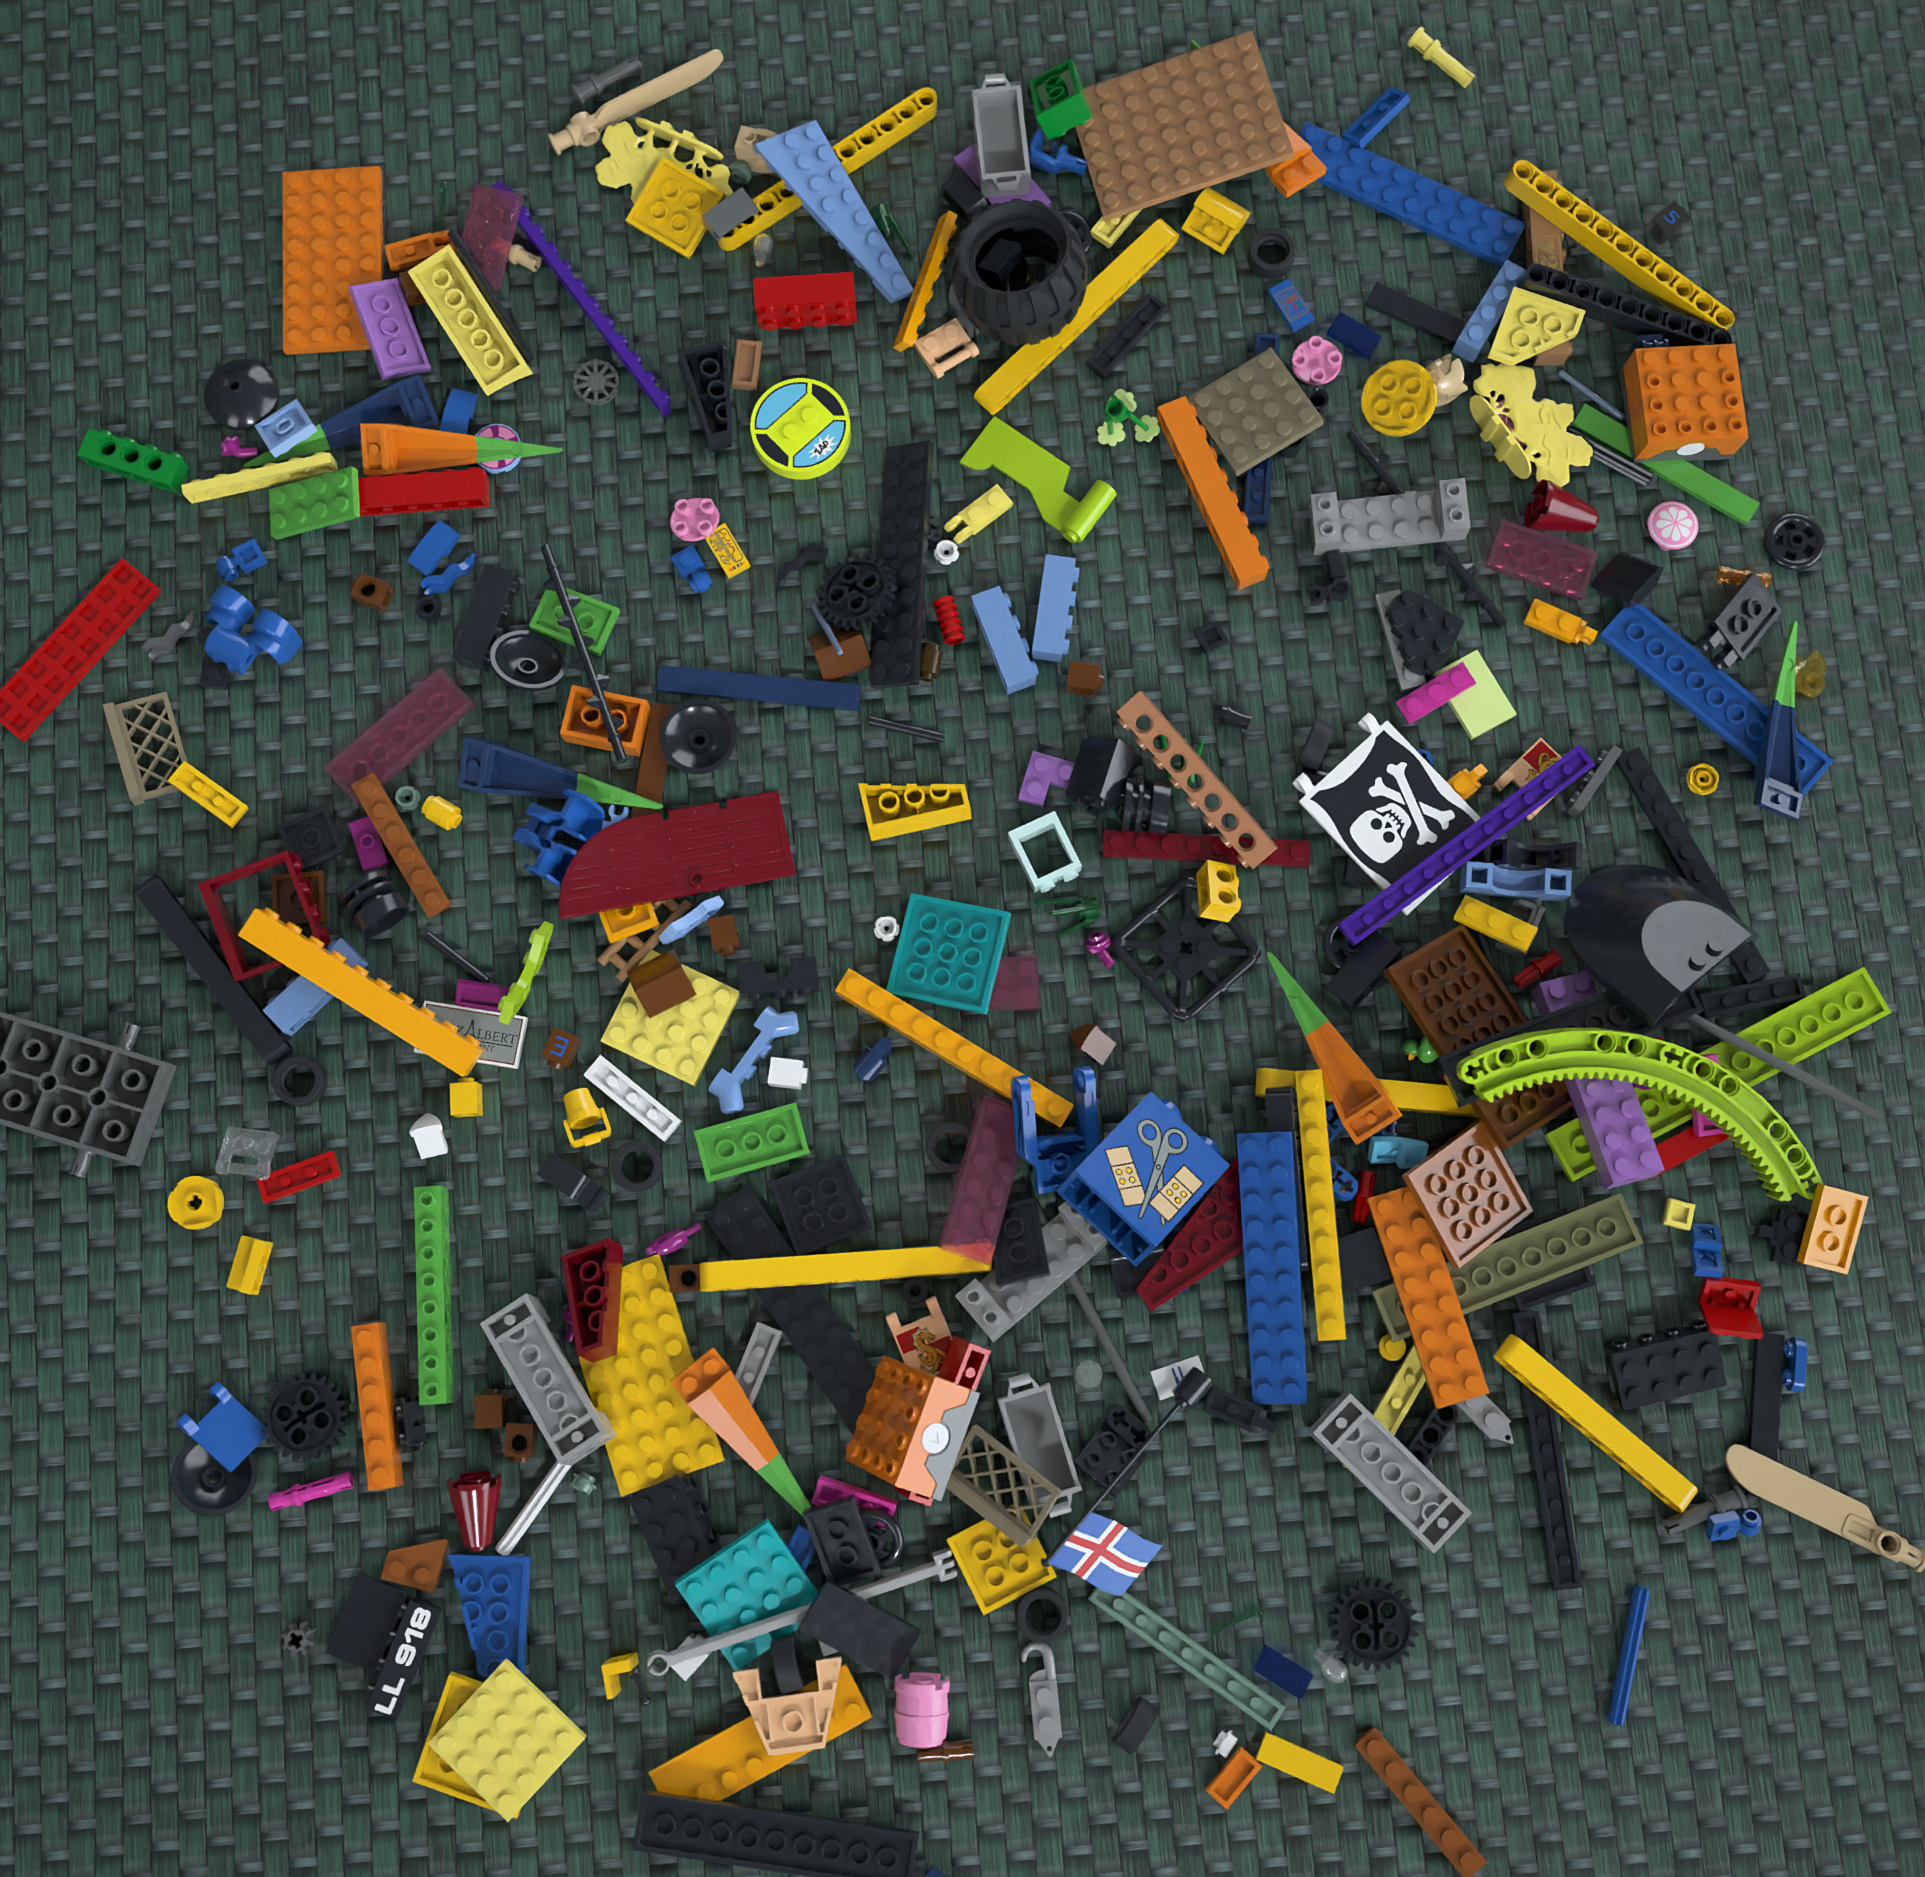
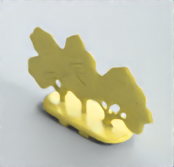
M639 117L635 118L636 124L647 131V134L641 137L634 134L631 125L626 121L617 123L615 126H607L602 142L611 156L604 158L595 166L598 174L597 179L601 185L613 188L630 183L632 186L630 198L634 205L662 156L695 176V166L698 163V168L703 170L702 180L725 192V199L733 193L728 185L730 177L728 167L723 164L708 167L702 156H706L719 161L723 160L724 156L713 147L698 141L693 133L684 130L681 134L676 132L672 125L665 121H661L659 125ZM653 135L671 142L670 147H653ZM640 141L644 142L642 148H638ZM679 145L695 152L693 159L688 162L676 160L673 154L676 146ZM692 164V169H686V166ZM707 170L712 173L710 177H707Z
M1491 363L1481 365L1482 375L1474 380L1473 384L1475 392L1481 396L1474 395L1471 397L1470 410L1476 423L1482 429L1480 434L1485 443L1490 440L1497 450L1494 455L1499 462L1504 460L1511 471L1521 479H1527L1530 476V461L1535 462L1537 481L1540 482L1542 479L1550 480L1560 487L1569 482L1570 464L1574 466L1589 465L1590 457L1593 455L1592 447L1582 436L1566 432V427L1574 421L1572 404L1561 403L1558 405L1550 399H1543L1540 402L1534 401L1532 395L1536 387L1534 370L1530 367L1522 365L1510 366L1504 363L1497 366ZM1494 390L1495 395L1491 397L1490 392ZM1499 394H1502L1505 397L1504 404L1497 408L1496 406L1499 403L1496 400ZM1482 396H1487V397H1489V398H1490V403H1489L1485 398H1483ZM1505 407L1510 409L1509 412H1503L1502 410ZM1498 414L1507 415L1512 419L1514 423L1513 430L1509 431ZM1515 437L1518 438L1520 441L1526 443L1527 448L1525 449V451L1517 442ZM1538 452L1541 454L1539 458L1532 456Z

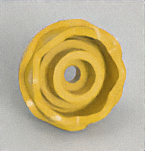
M1701 763L1693 766L1686 775V783L1695 794L1707 795L1714 792L1718 787V772L1708 764Z

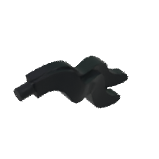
M821 540L817 546L804 549L793 561L784 563L778 575V586L782 587L788 574L792 571L800 570L806 563L823 562L826 560L829 554V549L825 548L826 542Z

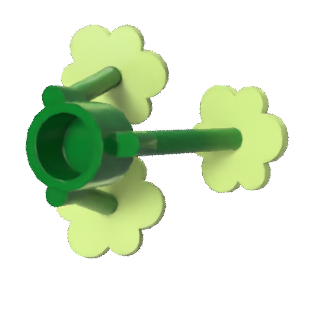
M1118 389L1106 404L1105 411L1107 416L1104 419L1103 426L1098 427V441L1101 444L1108 443L1110 446H1115L1117 441H1123L1125 439V432L1120 422L1129 418L1136 423V440L1139 442L1144 440L1150 442L1153 436L1158 435L1160 432L1158 419L1156 417L1151 418L1149 415H1144L1141 420L1132 414L1137 408L1136 402L1133 401L1134 395L1131 392L1126 393L1124 390Z

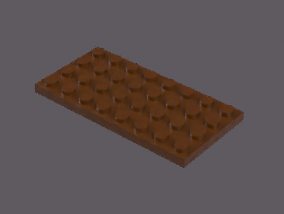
M1463 924L1383 971L1438 1056L1528 1022ZM1564 1078L1562 1081L1553 1079L1552 1083L1543 1081L1542 1085L1533 1083L1530 1088L1523 1086L1521 1091L1513 1089L1512 1094L1503 1092V1098L1493 1096L1494 1102L1492 1103L1483 1099L1470 1103L1501 1151L1508 1149L1573 1106Z

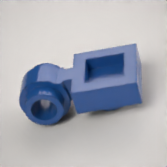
M253 538L232 549L235 558L232 559L230 556H224L216 561V570L225 581H232L239 576L240 567L247 574L268 562L257 541Z
M693 545L670 557L684 581L691 577L688 582L694 593H702L710 588L709 585L713 584L706 571L700 572L706 569Z
M1747 1509L1739 1515L1735 1510L1710 1515L1705 1534L1710 1542L1728 1540L1735 1537L1737 1530L1743 1535L1751 1537L1759 1532L1762 1520L1759 1514L1751 1509Z

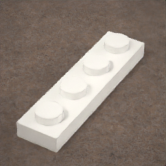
M600 1055L585 1072L584 1076L664 1142L682 1122L603 1056Z

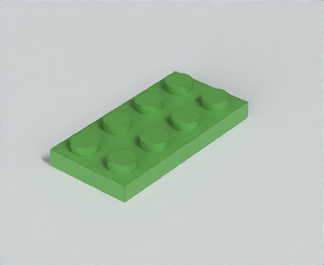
M351 466L269 489L271 537L278 540L359 518L358 470Z
M796 1102L694 1131L708 1183L810 1154Z

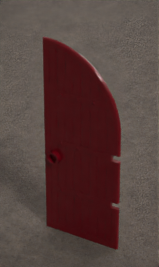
M778 791L726 800L728 808L720 809L718 801L669 810V819L662 820L661 814L658 812L628 818L604 828L591 837L578 850L564 874L559 894L560 919L796 876Z

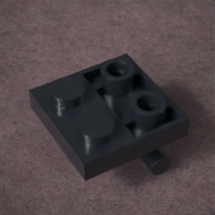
M1162 1242L1136 1267L1113 1245L1106 1246L1117 1299L1138 1295L1135 1288L1162 1253H1164Z

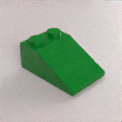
M1072 58L1029 81L1036 118L1049 140L1063 136L1069 129L1083 125L1093 117L1089 101Z

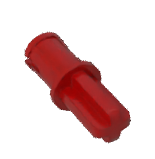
M1552 949L1539 960H1532L1530 966L1513 976L1515 986L1523 989L1538 978L1543 979L1547 972L1563 963L1562 957L1556 950Z
M1360 1171L1358 1191L1354 1196L1356 1199L1352 1221L1360 1225H1366L1370 1209L1366 1199L1373 1196L1377 1177L1376 1173L1372 1174L1370 1171Z

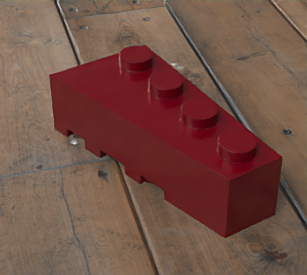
M608 1237L561 1255L577 1355L591 1363L617 1355L623 1247Z

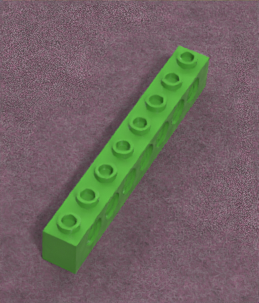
M441 1185L414 1187L419 1405L454 1403L448 1188Z

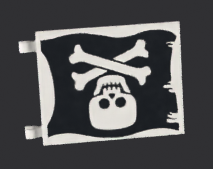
M1367 713L1358 722V725L1364 731L1370 733V736L1316 786L1312 785L1310 779L1304 773L1296 778L1292 784L1305 795L1299 803L1384 891L1478 821L1480 817L1388 721L1379 726L1371 713ZM1447 877L1401 911L1407 916Z

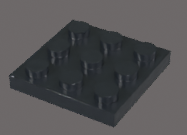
M844 1153L769 1182L797 1256L806 1255L872 1228Z
M1566 1208L1517 1224L1493 1243L1568 1214ZM1585 1266L1512 1295L1517 1311H1521L1594 1286L1595 1283L1589 1267Z

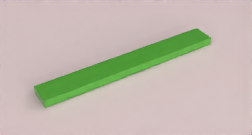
M1584 404L1571 426L1631 460L1632 452L1629 429L1598 410ZM1685 460L1641 462L1638 464L1745 526L1749 523L1760 504Z

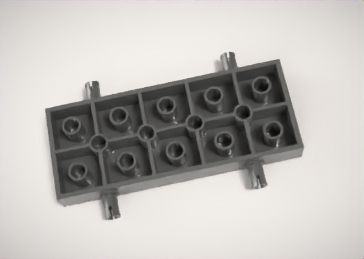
M0 1012V1124L75 1147L77 1152L68 1173L86 1178L91 1159L96 1154L141 1166L177 1066L135 1053L133 1046L141 1027L124 1022L118 1042L112 1046Z

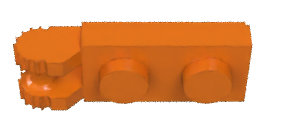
M449 230L433 234L430 232L385 245L384 249L391 271L395 272L418 265L447 245H450L456 252L453 244L438 247L435 245L451 242L447 235Z

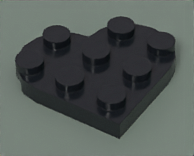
M1405 590L1393 598L1388 604L1385 618L1388 617L1389 624L1392 627L1391 633L1399 639L1397 650H1400L1401 657L1404 660L1403 666L1411 673L1419 676L1435 673L1443 667L1464 623V620L1411 590Z

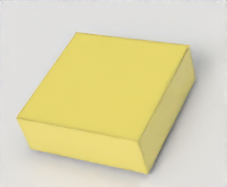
M1667 1198L1661 1224L1690 1231L1695 1204Z

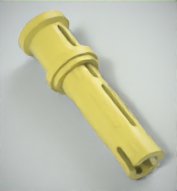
M1420 27L1413 34L1407 45L1410 48L1414 47L1423 55L1424 60H1431L1463 88H1466L1475 75L1444 51L1439 40L1434 41L1424 32L1425 29Z

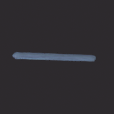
M1558 370L1559 376L1620 420L1626 419L1625 414L1565 371Z
M813 604L811 608L838 655H842L843 650L824 616L821 614L817 604Z

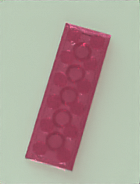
M440 667L328 763L324 769L358 806H361L362 804L352 789L351 784L374 772L381 785L384 786L472 710L475 704Z
M985 1095L980 1097L938 1247L985 1265L991 1264L1020 1157L1015 1149L1012 1105Z

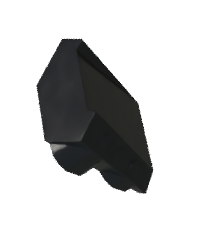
M1621 552L1599 572L1590 587L1596 589L1597 593L1602 596H1615L1618 606L1623 609H1629L1639 605L1657 586L1664 567Z

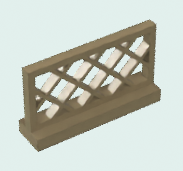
M167 692L116 705L113 702L103 704L128 795L134 806L144 804V800L180 791L171 785L168 779L175 769L179 768L178 764L180 761L182 763L184 761L188 763ZM164 701L165 709L160 716L149 711L154 702ZM135 708L141 711V713L133 723L125 719L124 710ZM146 714L157 719L151 731L139 726ZM162 722L172 728L167 739L155 734ZM136 729L148 734L141 746L133 743L131 740ZM153 737L164 743L158 754L146 749ZM168 746L177 749L179 752L174 762L162 757ZM143 752L154 757L148 770L138 764V760ZM159 760L171 766L164 778L153 773ZM149 776L162 781L156 790L146 792L144 784Z
M977 1424L972 1426L963 1441L946 1486L948 1490L1021 1548L1033 1543L1038 1535V1529L1062 1492ZM976 1435L984 1440L986 1451L974 1453L972 1441ZM993 1454H1002L1005 1457L1007 1468L995 1469ZM987 1455L990 1471L978 1472L975 1457ZM961 1459H970L971 1474H964L957 1468ZM1014 1471H1024L1029 1485L1017 1486ZM1008 1472L1011 1487L999 1489L996 1473ZM991 1475L993 1490L986 1491L983 1489L979 1476ZM1043 1486L1052 1494L1047 1502L1038 1503L1036 1487ZM1030 1489L1032 1504L1021 1506L1018 1490ZM1012 1491L1015 1507L1007 1508L1002 1504L1000 1493ZM1034 1509L1036 1520L1032 1527L1024 1521L1022 1510Z

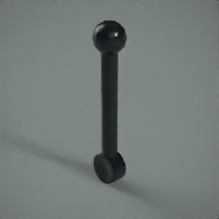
M634 1668L630 1671V1678L635 1680L641 1696L640 1704L648 1706L651 1703V1698L646 1695L640 1680L641 1670Z

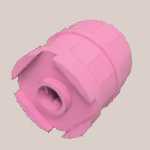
M912 1672L909 1679L903 1680L902 1674L895 1677L894 1689L897 1694L894 1717L896 1737L899 1738L900 1744L909 1747L927 1748L943 1743V1739L946 1738L947 1720L949 1718L947 1693L950 1692L949 1677L946 1676L943 1681L940 1680L941 1674L928 1672Z

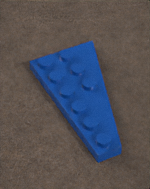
M448 1554L455 1574L456 1589H459L463 1605L461 1609L471 1648L474 1650L477 1660L478 1676H481V1680L484 1683L506 1658L525 1675L531 1556Z

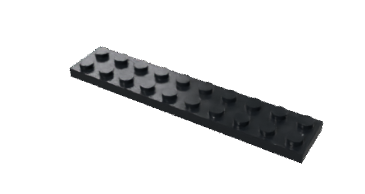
M930 440L886 447L879 560L883 559L893 571L892 574L896 578L894 584L897 590L892 592L896 598L888 600L891 608H884L882 611L885 613V616H876L877 623H874L870 687L874 689L919 685L934 443Z
M1691 987L1662 1015L1652 1028H1649L1610 992L1605 991L1437 1057L1436 1061L1460 1108L1481 1100V1098L1474 1094V1084L1466 1083L1458 1078L1456 1073L1457 1065L1462 1059L1471 1056V1051L1484 1045L1524 1033L1557 1028H1603L1645 1035L1701 1013L1703 1008ZM1602 1035L1597 1040L1598 1047L1603 1043ZM1535 1040L1529 1046L1530 1053L1536 1048ZM1505 1049L1499 1053L1500 1061L1506 1056ZM1468 1065V1071L1465 1073V1075H1469L1472 1077V1071L1475 1070L1477 1067H1472Z
M746 1185L704 1215L734 1260L797 1256L749 1185ZM817 1284L753 1288L854 1435L857 1419L864 1409L866 1395L872 1387L876 1370Z
M642 1790L632 1850L807 1877H913L919 1831Z

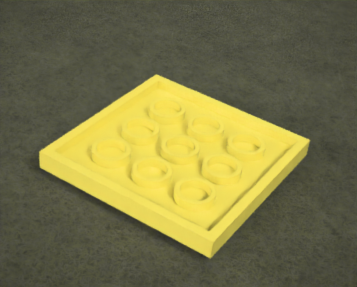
M651 950L638 966L661 954ZM682 964L697 995L650 1019L630 982L601 1042L696 1086L740 997L739 991Z
M506 1658L429 1741L428 1745L509 1822L581 1744L587 1735Z

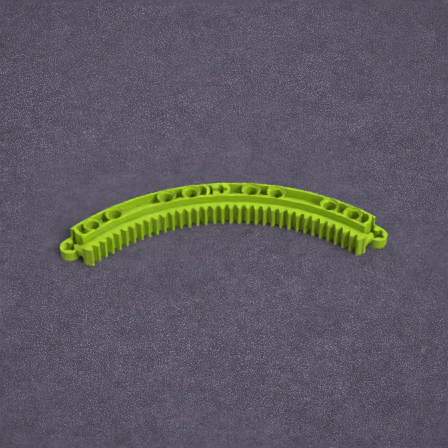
M1557 1028L1524 1033L1484 1045L1471 1051V1056L1462 1059L1456 1068L1458 1078L1466 1083L1474 1084V1094L1490 1103L1494 1102L1493 1096L1503 1098V1092L1512 1094L1513 1089L1521 1091L1523 1086L1530 1088L1533 1083L1542 1085L1543 1081L1552 1083L1553 1079L1562 1081L1563 1078L1572 1080L1573 1077L1577 1079H1582L1583 1077L1592 1079L1595 1077L1644 1085L1664 1092V1094L1673 1096V1098L1681 1100L1682 1103L1690 1105V1108L1698 1110V1113L1701 1115H1705L1707 1120L1713 1121V1125L1721 1128L1722 1133L1728 1134L1727 1138L1735 1141L1734 1146L1742 1149L1740 1153L1748 1156L1746 1161L1754 1164L1752 1170L1759 1172L1757 1178L1764 1181L1762 1184L1763 1188L1769 1189L1766 1193L1768 1197L1779 1201L1792 1200L1790 1195L1797 1192L1801 1197L1813 1200L1817 1185H1824L1811 1157L1795 1133L1760 1094L1738 1076L1712 1060L1673 1043L1627 1031L1603 1028ZM1602 1035L1603 1043L1598 1047L1597 1040ZM1632 1039L1633 1047L1631 1050H1628V1043ZM1535 1040L1536 1048L1530 1053L1529 1046ZM1505 1049L1506 1056L1500 1061L1499 1053ZM1664 1053H1671L1673 1056L1670 1059L1665 1057ZM1700 1063V1071L1696 1074V1066ZM1468 1065L1472 1067H1477L1475 1070L1472 1071V1077L1469 1075H1465V1073L1468 1071ZM1724 1079H1725V1080H1726V1085H1725V1087L1722 1089V1088H1721V1085H1722V1082H1723ZM1774 1125V1129L1770 1134V1127ZM1791 1149V1155L1787 1158L1788 1151ZM1808 1182L1813 1183L1810 1187L1811 1192L1806 1191L1809 1187Z

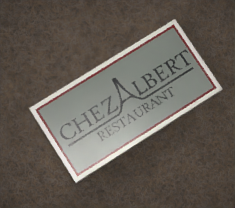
M424 1001L423 1006L436 1013L434 1018L442 1023L445 1020L451 1022L459 1028L457 1030L459 1034L464 1037L469 1034L481 1042L479 1046L485 1050L477 1063L518 1069L528 1022L527 1017L515 1015L509 1025L498 1021L500 1017L499 1012ZM414 1047L415 1053L425 1054L418 1048Z

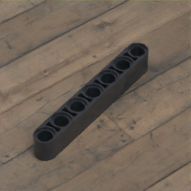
M1294 1086L1269 1087L1265 1090L1268 1132L1292 1131L1300 1271H1311L1312 1263L1297 1093Z

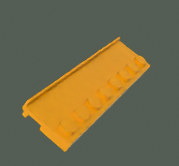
M846 1663L840 1667L826 1742L873 1716ZM818 1678L805 1685L803 1689L792 1693L819 1690ZM750 1715L653 1768L648 1774L651 1776L658 1792L721 1801L812 1750L769 1756L755 1726L754 1719Z

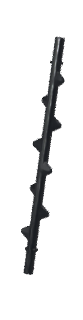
M1354 429L1346 434L1359 451L1360 456L1367 461L1381 479L1377 489L1379 494L1415 493V491H1403L1385 469L1389 460L1388 454L1374 455L1371 451L1372 448L1366 445ZM1444 542L1432 543L1439 552L1434 564L1437 567L1449 565L1468 588L1464 599L1466 601H1478L1482 606L1481 609L1488 613L1499 629L1506 625L1508 622L1495 607L1494 601L1487 597L1471 577L1475 568L1474 564H1461Z
M545 544L540 549L547 565L546 570L551 578L543 583V587L557 593L564 612V616L557 621L558 625L570 629L579 657L571 664L572 668L585 671L594 695L586 703L588 706L599 710L608 734V742L612 745L617 762L623 764L628 761L621 742V734L618 733L617 729L624 724V721L612 716L602 690L610 682L609 676L596 673L588 648L595 643L594 639L582 635L573 610L581 602V599L578 596L567 593L559 571L560 567L556 563L552 549L549 544Z

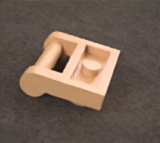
M956 318L920 338L914 344V347L936 379L944 376L945 371L967 358H974L980 354L976 344L971 341ZM962 345L964 346L963 350L938 364L936 362Z

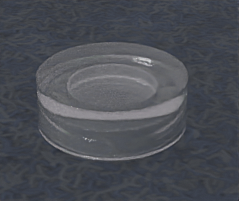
M1086 1360L1077 1366L1075 1376L1080 1385L1092 1388L1101 1382L1103 1372L1098 1363Z

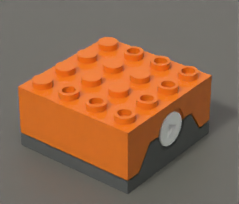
M1735 344L1635 349L1620 370L1626 423L1629 429L1632 452L1631 460L1636 464L1670 460L1730 459L1749 438Z
M883 1355L881 1362L876 1368V1376L872 1387L867 1392L862 1414L857 1419L855 1433L847 1446L845 1460L894 1486L941 1501L980 1393Z

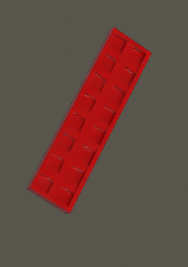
M121 558L1 688L0 723L17 738L25 742L161 594L162 590Z

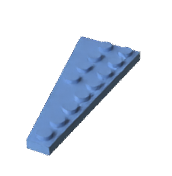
M816 120L754 145L753 151L755 154L759 153L769 164L768 168L771 172L775 171L785 182L784 186L798 196L803 203L802 206L826 232L829 231L836 238L838 246L842 250L846 249L855 259L854 263L858 268L861 267L873 280L872 283L890 303H894L913 293L914 289Z

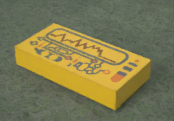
M725 523L717 527L708 537L704 538L728 579L750 568L748 560Z

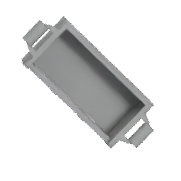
M1005 73L985 75L982 88L972 89V119L981 194L984 198L1030 194L1031 172L1021 85L1011 86L1005 78ZM1004 83H1005V86L987 87V88H986V85L1004 84Z
M1029 1372L1008 1378V1395L997 1398L1013 1453L1062 1491L1058 1498L1067 1496L1068 1501L1053 1505L1049 1511L1050 1518L1072 1512L1070 1508L1072 1494L1082 1491V1487L1071 1458L1072 1455L1068 1448L1060 1416L1051 1393L1050 1383L1038 1385L1030 1377ZM1029 1383L1033 1384L1031 1388L1012 1393L1011 1389ZM1019 1470L1023 1485H1029L1026 1473ZM1043 1486L1036 1487L1038 1503L1047 1502L1052 1493ZM1024 1489L1030 1505L1032 1504L1030 1489Z

